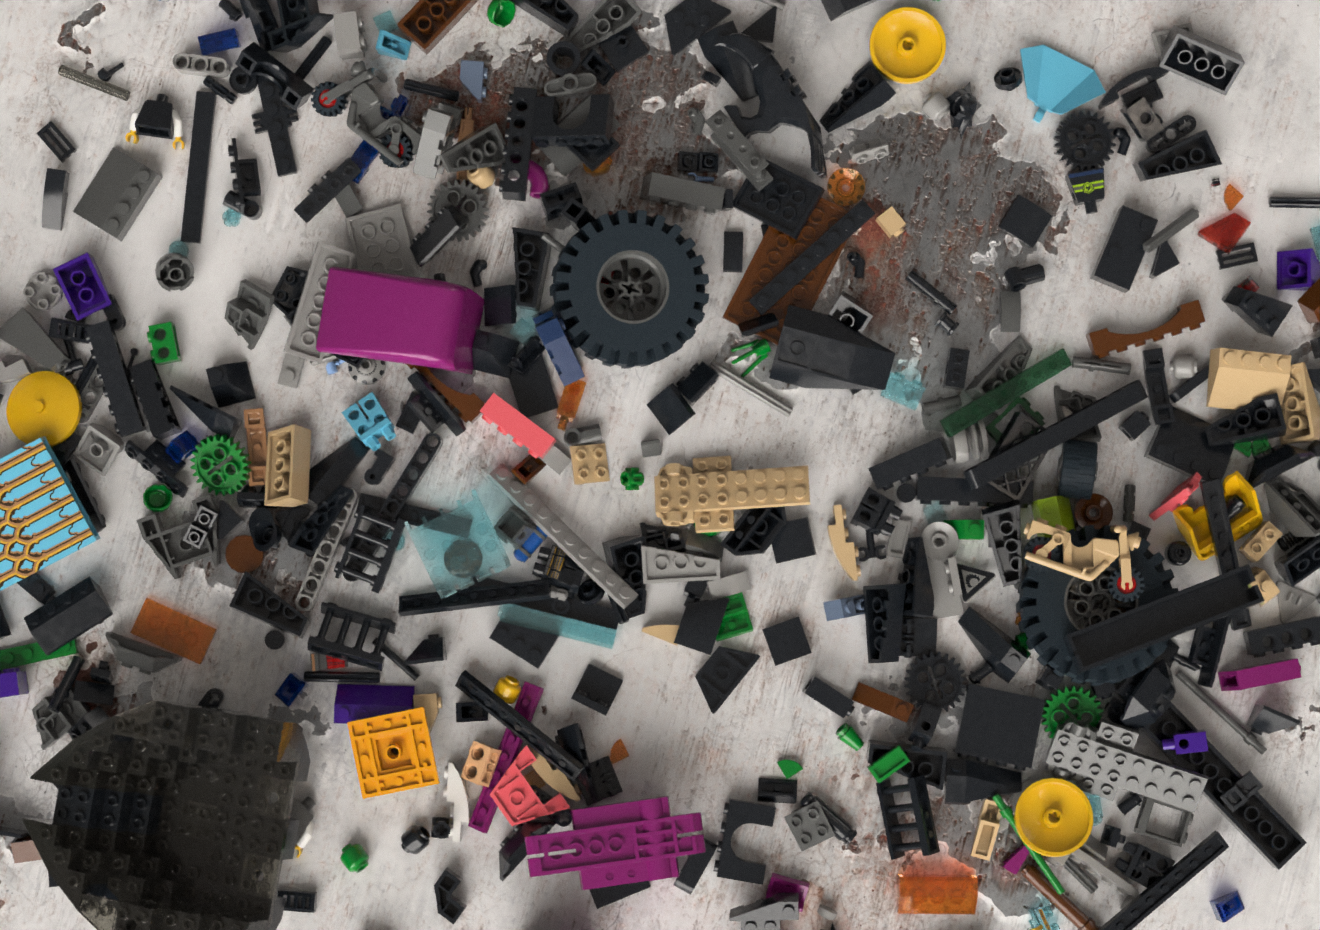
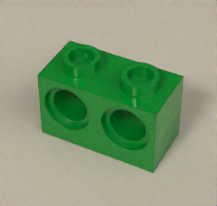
M166 322L148 326L147 338L149 343H152L153 350H150L152 361H155L157 365L182 361L175 324ZM160 330H165L166 332L163 339H158L157 337ZM167 348L169 355L166 358H162L161 352Z

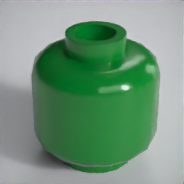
M350 843L342 849L343 853L340 860L350 872L356 871V873H359L368 866L369 855L360 844L351 845Z

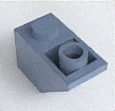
M461 60L460 81L476 101L482 103L483 98H486L487 86H484V79H488V68L485 67V63L482 61Z
M864 594L823 602L827 621L865 614Z

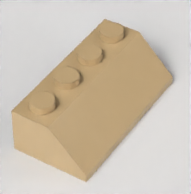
M293 424L268 432L265 506L296 507L308 503L311 449L310 429Z

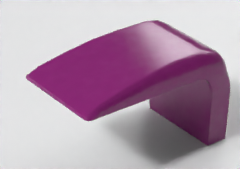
M331 267L328 273L316 349L324 353L439 368L472 375V347L477 329L480 330L484 299L470 288L451 282Z

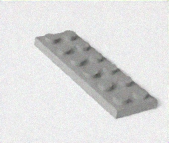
M320 241L317 242L283 352L319 364L322 363L324 352L317 351L316 343L329 269L331 267L351 269L355 253Z

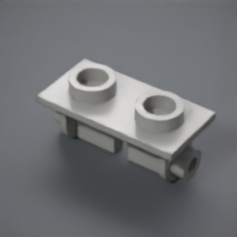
M879 138L869 141V148L867 149L864 143L851 146V149H848L850 157L852 156V165L864 164L867 161L881 159L889 155V146L886 140Z

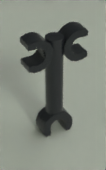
M865 530L867 548L860 547L858 551H864L866 556L859 558V561L864 562L869 558L885 559L886 555L881 556L878 554V550L885 548V545H878L875 548L873 532Z

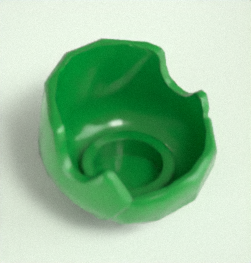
M493 0L487 8L489 21L496 26L506 27L514 18L515 4L510 0Z
M164 484L151 485L143 494V503L152 512L161 513L172 504V491Z

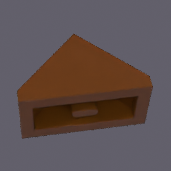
M529 454L511 472L524 485H527L547 464L540 458L535 459Z

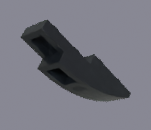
M240 0L246 19L250 18L259 46L267 52L271 51L268 32L277 29L279 26L268 1Z

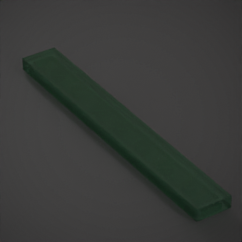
M1064 348L1057 350L939 420L947 437L956 435L1070 367L1072 364Z

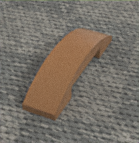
M244 409L249 454L248 461H251L248 468L252 469L248 473L250 476L249 486L265 485L267 431L264 409Z

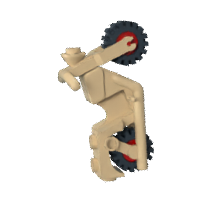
M1037 518L1036 521L1032 520L1031 523L1027 522L1023 532L1026 534L1025 539H1030L1036 533L1051 535L1050 539L1047 537H1036L1027 542L1023 550V559L1030 569L1037 572H1046L1054 569L1086 581H1092L1118 557L1119 568L1115 569L1108 578L1107 586L1110 594L1119 601L1132 602L1143 593V588L1145 587L1144 578L1139 571L1131 567L1129 548L1131 551L1134 548L1138 549L1142 539L1138 537L1139 532L1128 534L1127 536L1125 525H1113L1110 527V532L1119 533L1118 541L1092 538L1087 545L1076 547L1072 544L1071 534L1066 532V527L1058 524L1055 527L1047 525L1049 521ZM1062 544L1063 564L1058 562L1059 549L1057 545Z

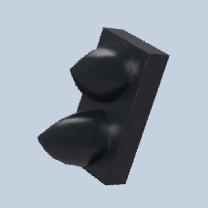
M249 483L243 487L241 492H237L239 507L275 509L278 507L264 505L265 485L262 486L260 493H257L254 486H249Z

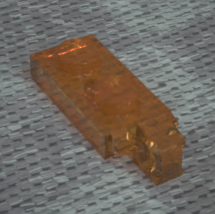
M577 380L565 386L556 412V418L560 419L557 427L559 430L565 431L568 422L573 423L586 382Z

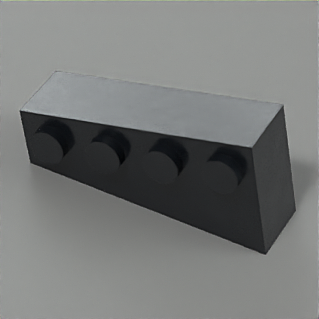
M512 227L516 273V304L521 309L539 311L552 246L540 238L543 232Z
M940 437L868 469L877 490L883 488V491L893 488V483L899 480L902 484L911 480V475L918 473L920 476L929 472L928 468L934 465L936 468L946 465V460L951 459L952 456L944 438Z

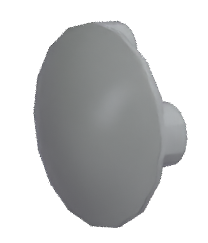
M38 272L29 279L23 294L32 307L37 310H48L58 304L62 296V288L55 276L50 273Z

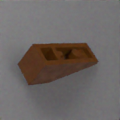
M858 682L851 699L906 723L914 707V704Z

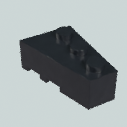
M1236 286L1232 288L1224 300V303L1257 333L1273 337L1293 306Z
M499 621L489 638L539 669L559 636Z

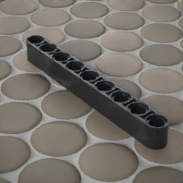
M429 433L424 437L377 516L392 522L394 520L397 521L443 445V439L439 434ZM433 436L438 439V444L435 447H431L429 444V439ZM421 453L427 454L428 460L426 463L419 461ZM412 469L418 472L415 480L409 477V472ZM403 485L408 489V493L405 496L399 494V488ZM391 502H395L398 506L397 511L394 513L389 510ZM372 522L366 533L386 539L390 529H381L378 524ZM362 539L356 549L375 556L381 546H373L368 541ZM351 556L346 564L347 567H353L365 573L370 565L369 562H362L359 558ZM343 573V576L347 581L352 582L360 580L357 578H351L349 575Z

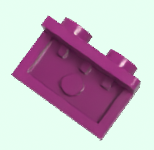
M772 873L765 899L777 893L799 892V909L802 912L810 883Z

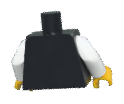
M158 94L156 101L146 100L143 106H140L132 113L129 126L131 131L125 136L127 142H130L132 135L134 136V144L139 142L138 135L172 140L174 136L176 140L172 144L173 148L176 150L177 142L182 143V150L185 148V143L181 140L183 136L182 120L178 111L174 110L173 104L168 102L167 95Z

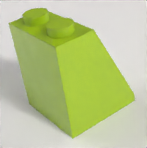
M1054 496L1033 501V504H1031L1035 521L1037 518L1049 521L1047 524L1049 526L1055 527L1058 524L1066 527V532L1072 529L1076 531L1068 497ZM1037 533V537H1051L1049 534Z

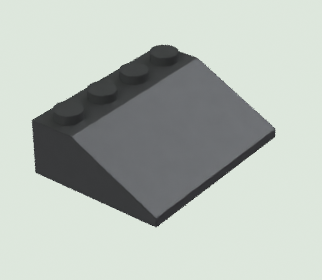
M113 148L73 212L122 242L162 177L140 162Z

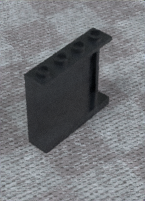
M967 683L960 727L953 752L958 753L957 757L969 759V755L977 757L976 761L988 763V759L996 761L995 765L1007 767V763L1013 764L1014 769L1025 771L1026 767L1031 768L1045 700Z

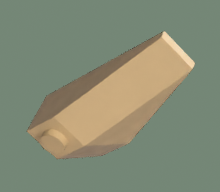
M1305 362L1291 365L1290 377L1281 405L1286 425V435L1280 437L1281 445L1320 440V407Z

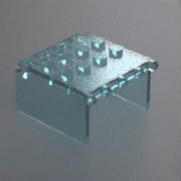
M475 489L471 490L473 501L462 505L460 500H457L458 508L446 514L441 508L439 509L441 516L427 522L424 516L421 518L424 524L413 530L408 521L404 523L441 599L457 593L454 587L456 585L459 586L460 590L474 585L472 577L476 576L477 581L480 582L492 576L489 570L491 568L494 569L495 573H498L511 566L502 543Z

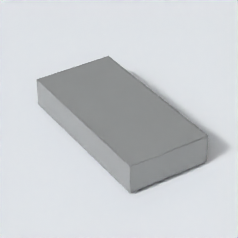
M893 519L892 525L895 528L889 537L886 556L903 559L907 540L910 536L912 521L903 519L896 521Z

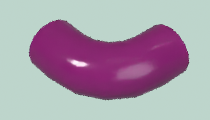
M514 159L512 162L519 163L520 160ZM530 160L528 176L530 182L529 195L540 199L541 193L549 191L548 176L539 164Z

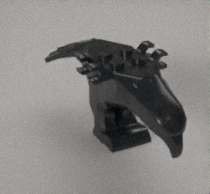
M731 33L730 35L720 36L714 45L726 47L737 52L749 64L760 100L757 115L751 118L743 117L737 105H726L724 107L738 130L747 140L757 133L771 134L781 125L804 130L807 133L810 144L811 169L821 179L826 178L827 169L821 128L803 99L807 98L805 92L799 84L794 87L793 83H796L797 80L789 68L784 71L774 56L775 51L749 35Z

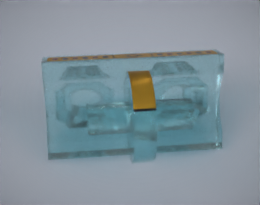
M1050 906L1028 910L1032 919L1029 920L1031 927L1027 930H1060L1057 923L1049 925L1047 918L1053 916Z

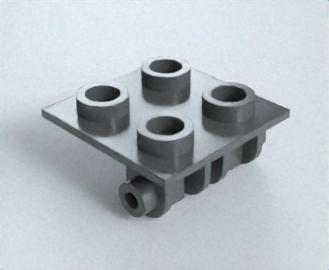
M818 800L784 816L801 851L836 835Z

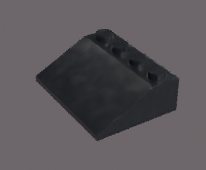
M1173 407L1175 423L1157 426L1144 457L1188 477L1198 472L1202 476L1200 482L1217 477L1222 481L1235 444L1209 447L1205 427L1211 425V423Z

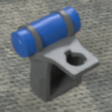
M511 507L493 528L496 531L495 534L503 542L513 545L515 548L513 552L515 558L525 563L541 543L547 539V535L537 525L535 526L528 521L529 517L521 510Z

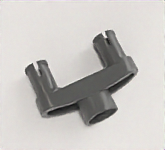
M568 73L563 77L547 82L544 86V92L547 96H555L557 98L583 91H593L597 80L592 73ZM568 80H573L575 85L568 88L565 86V83Z

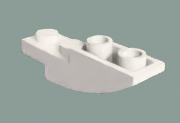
M449 762L444 770V778H448L447 786H444L443 797H447L446 802H454V805L450 807V817H453V825H450L449 837H452L454 842H460L462 840V822H470V804L461 773L454 762Z

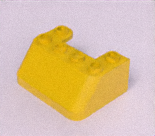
M1238 471L1227 475L1222 484L1225 502H1227L1230 496L1233 497L1236 494L1246 503L1244 510L1229 520L1234 542L1256 529L1263 521L1255 489ZM1188 504L1178 506L1172 511L1177 528L1194 555L1200 561L1207 560L1215 555L1205 506H1200L1193 511Z

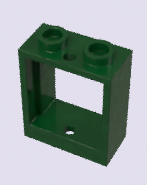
M1018 396L1001 415H998L985 428L988 435L997 443L1002 433L995 425L1017 404L1033 421L1041 426L1046 424L1043 421L1044 417L1038 411L1034 412L1030 408L1031 404L1026 398Z

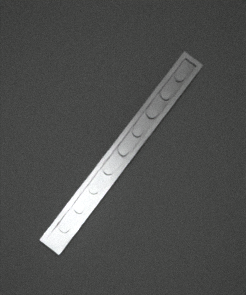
M503 463L489 473L488 478L617 604L625 609L637 598L638 594Z

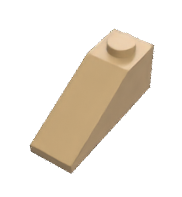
M438 693L413 695L414 708L425 707L429 732L431 733L439 714V708H442V697H438Z

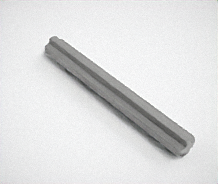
M715 360L710 363L709 367L720 377L783 415L790 416L793 411L791 406Z

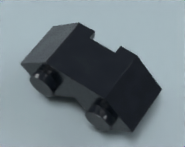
M447 867L434 884L438 913L454 924L467 905L452 895L463 878Z

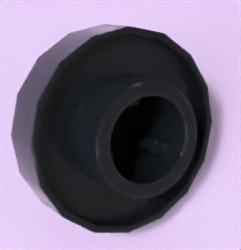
M237 67L231 72L229 83L234 91L246 95L256 89L258 77L257 75L250 76Z
M1013 67L1001 69L994 76L995 86L1000 90L1012 91L1023 81L1021 71Z
M591 578L580 585L577 597L584 605H593L603 598L605 591Z

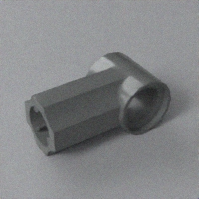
M599 424L570 428L564 434V442L569 447L602 440ZM574 433L577 435L578 440L576 442H569L567 435Z

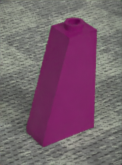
M1298 658L1218 672L1221 691L1243 690L1302 678Z

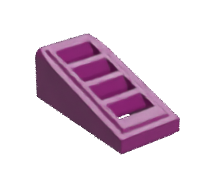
M1022 843L1000 866L1013 874H1017L1029 854L1026 846Z

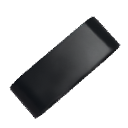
M704 838L706 852L689 855L679 873L680 876L674 882V886L690 895L718 846Z

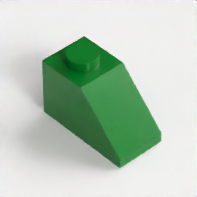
M943 520L944 523L951 525L955 529L959 540L984 539V520Z

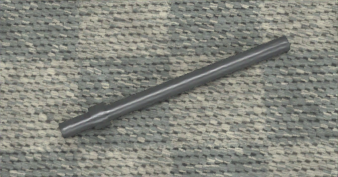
M1181 670L1176 673L1175 676L1241 735L1246 744L1252 745L1261 755L1267 750L1256 740L1257 737L1252 732L1245 730Z

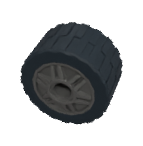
M1069 439L1063 443L1057 467L1058 496L1085 500L1091 499L1098 471V444L1096 442Z

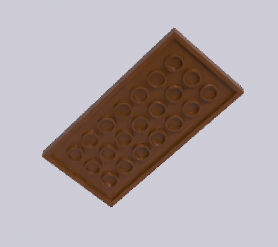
M821 197L797 240L769 226L722 318L738 326L739 323L760 317L761 315L749 303V300L849 211ZM847 240L763 314L774 313L779 322L778 326L755 335L765 338V340L778 346L788 306L793 305L808 310L813 309Z

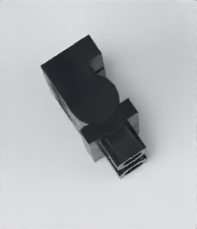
M869 487L850 523L873 532L877 536L881 533L890 537L895 526L886 521L888 517L898 521L903 511L895 506V501Z

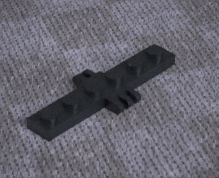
M257 75L264 112L251 115L252 119L260 118L259 121L253 122V126L262 127L255 129V134L268 132L278 177L297 173V168L287 127H291L292 122L299 121L298 116L290 117V115L297 114V110H289L288 107H283L279 87L272 80Z

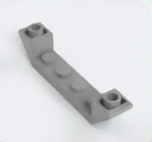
M1080 849L1062 857L1046 856L1045 860L1054 866L1056 864L1063 866L1068 857L1078 864L1081 862L1086 865L1085 869L1093 875L1099 874L1102 877L1101 881L1109 886L1112 884L1116 886V891L1126 897L1120 909H1123L1139 895V891Z

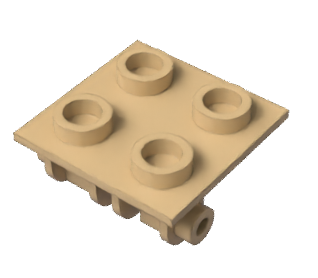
M605 443L570 446L574 485L610 481Z

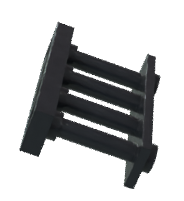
M362 504L361 508L357 507L354 514L356 522L341 562L337 561L335 565V578H341L342 573L370 583V586H373L371 591L379 594L407 520L398 518L397 521L394 520L392 522L365 512L367 505ZM362 519L389 528L393 532L391 539L387 538L385 540L359 530ZM358 537L384 547L383 549L386 550L384 557L378 558L352 548L355 538ZM351 555L377 565V568H380L378 574L371 576L345 566L348 556Z
M322 602L321 613L325 614L318 636L309 637L307 642L308 650L382 671L385 657L381 655V651L388 632L395 634L396 623L388 618L381 619L342 608L332 602ZM332 617L343 619L337 640L334 642L325 639ZM351 622L362 625L355 647H348L343 644ZM369 627L381 630L374 651L371 653L362 650Z
M925 775L908 778V784L891 786L890 779L876 783L891 860L905 856L904 851L921 849L923 856L940 852ZM910 791L912 803L895 805L893 793ZM914 811L916 822L899 824L897 813ZM918 830L919 842H902L901 832Z

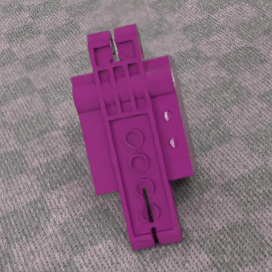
M669 796L571 809L573 830L525 837L527 855L544 853L543 857L527 859L530 877L579 871L581 890L679 877L678 856L706 852L704 834L677 837V834L703 830L701 812L671 816ZM575 848H576V852L564 853V854H557V855H550V856H549V854H548V852L562 851V850H569V849H575Z

